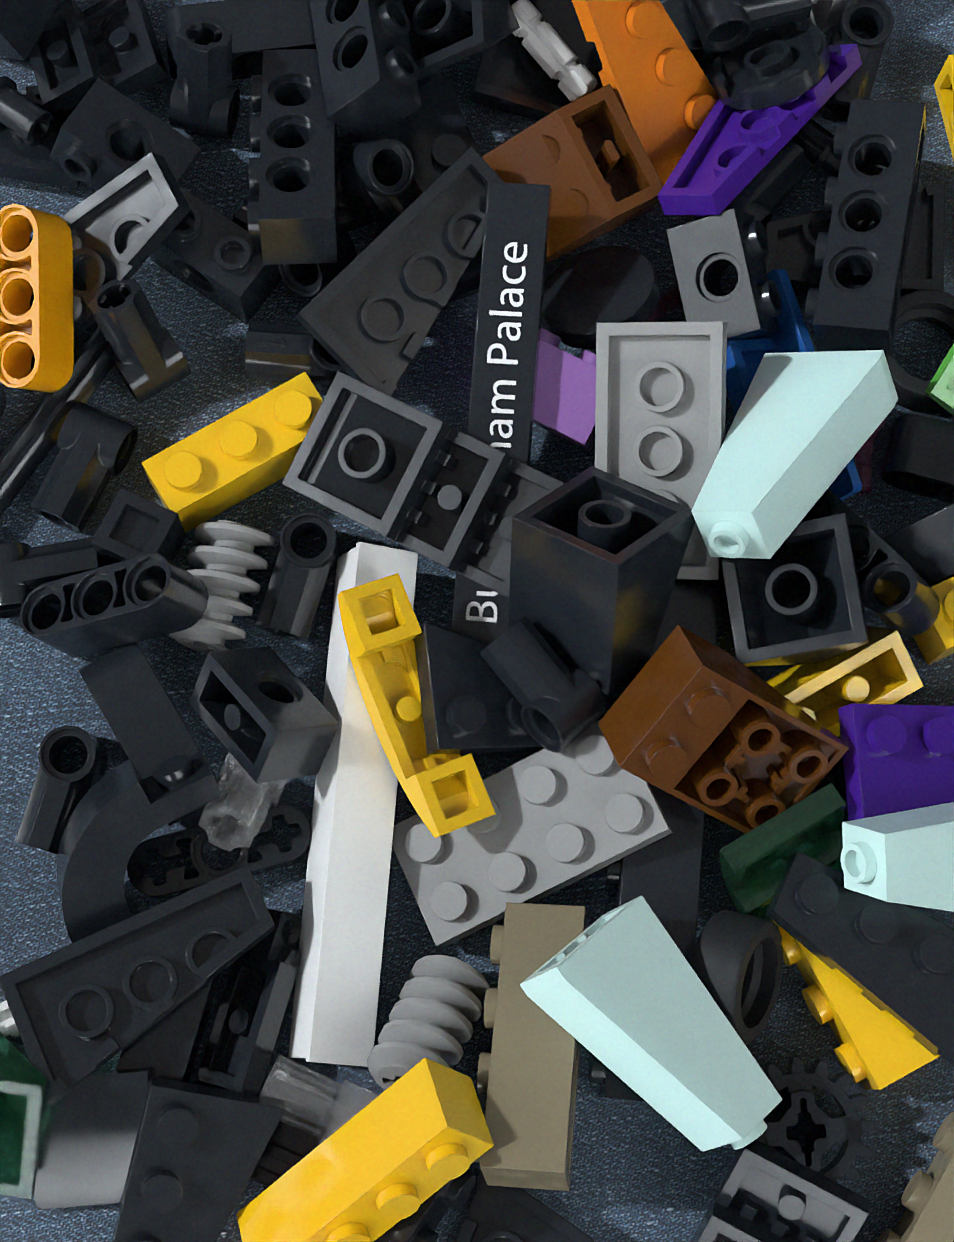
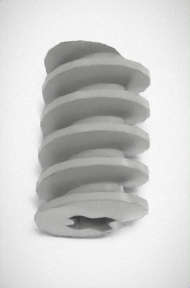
M218 520L216 522L201 523L196 527L194 532L195 539L202 546L192 547L187 554L188 562L195 569L186 571L201 579L208 589L207 609L194 626L183 631L168 634L182 645L205 654L213 651L229 650L224 646L226 640L246 638L247 633L233 624L232 619L233 616H252L254 609L241 601L239 596L240 593L260 592V584L246 576L247 570L267 569L268 562L253 551L255 546L271 547L275 543L274 537L262 530L233 521Z
M428 955L415 962L409 974L410 980L406 981L399 994L400 1001L395 1003L389 1014V1023L384 1025L378 1037L379 1044L373 1047L367 1059L370 1074L384 1090L425 1057L448 1068H451L450 1065L459 1063L464 1054L460 1044L468 1042L474 1031L470 1022L478 1021L482 1015L483 1006L479 999L485 998L486 990L490 988L483 975L471 965L456 957L445 955Z

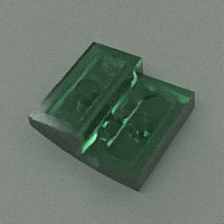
M832 783L719 849L724 882L735 912L767 919L766 912L790 855L797 851L843 873L841 866V852L843 849L842 822L846 802Z

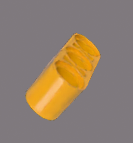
M11 204L4 206L0 210V382L7 387L51 393L60 390L68 383L74 367L73 240L71 229L66 221L56 214L23 205ZM33 231V239L31 243H29L30 234ZM34 292V301L32 306H30L31 296ZM33 355H34V357H35L34 368L31 369V361H32V357H33Z

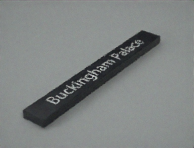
M488 182L467 435L530 466L552 189L550 185ZM456 572L451 632L489 645L508 630L509 599Z

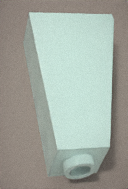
M884 350L764 354L691 510L710 557L771 559L895 407L898 396Z
M954 802L842 822L843 849L841 852V866L844 872V888L886 902L954 912Z
M642 895L603 914L520 984L526 995L702 1152L727 1144H731L735 1150L747 1146L764 1133L767 1129V1124L763 1119L782 1101L775 1087Z

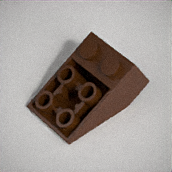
M610 84L555 110L482 156L485 162L505 183L551 186L552 199L546 264L652 211L659 202L657 195L663 187L657 172Z
M679 624L598 723L620 768L764 844L770 841L849 749L845 742L729 653Z

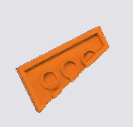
M572 0L586 41L595 43L602 62V70L598 73L603 87L608 84L611 85L664 186L719 97L660 0Z

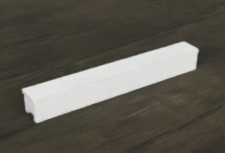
M364 542L356 543L355 548L337 559L323 706L337 720L339 726L315 781L311 839L308 851L299 942L301 959L300 966L297 967L299 969L295 982L288 1057L305 1058L306 1062L368 1067L367 1059L374 1047L398 779L376 734L355 676L344 635L338 594L343 590L399 573L413 608L418 553Z

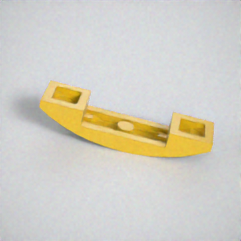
M399 573L341 591L338 594V602L344 635L365 706L389 763L423 823L434 838L495 815V810L471 753L462 757L460 754L427 755L415 643L413 640L422 633V630Z

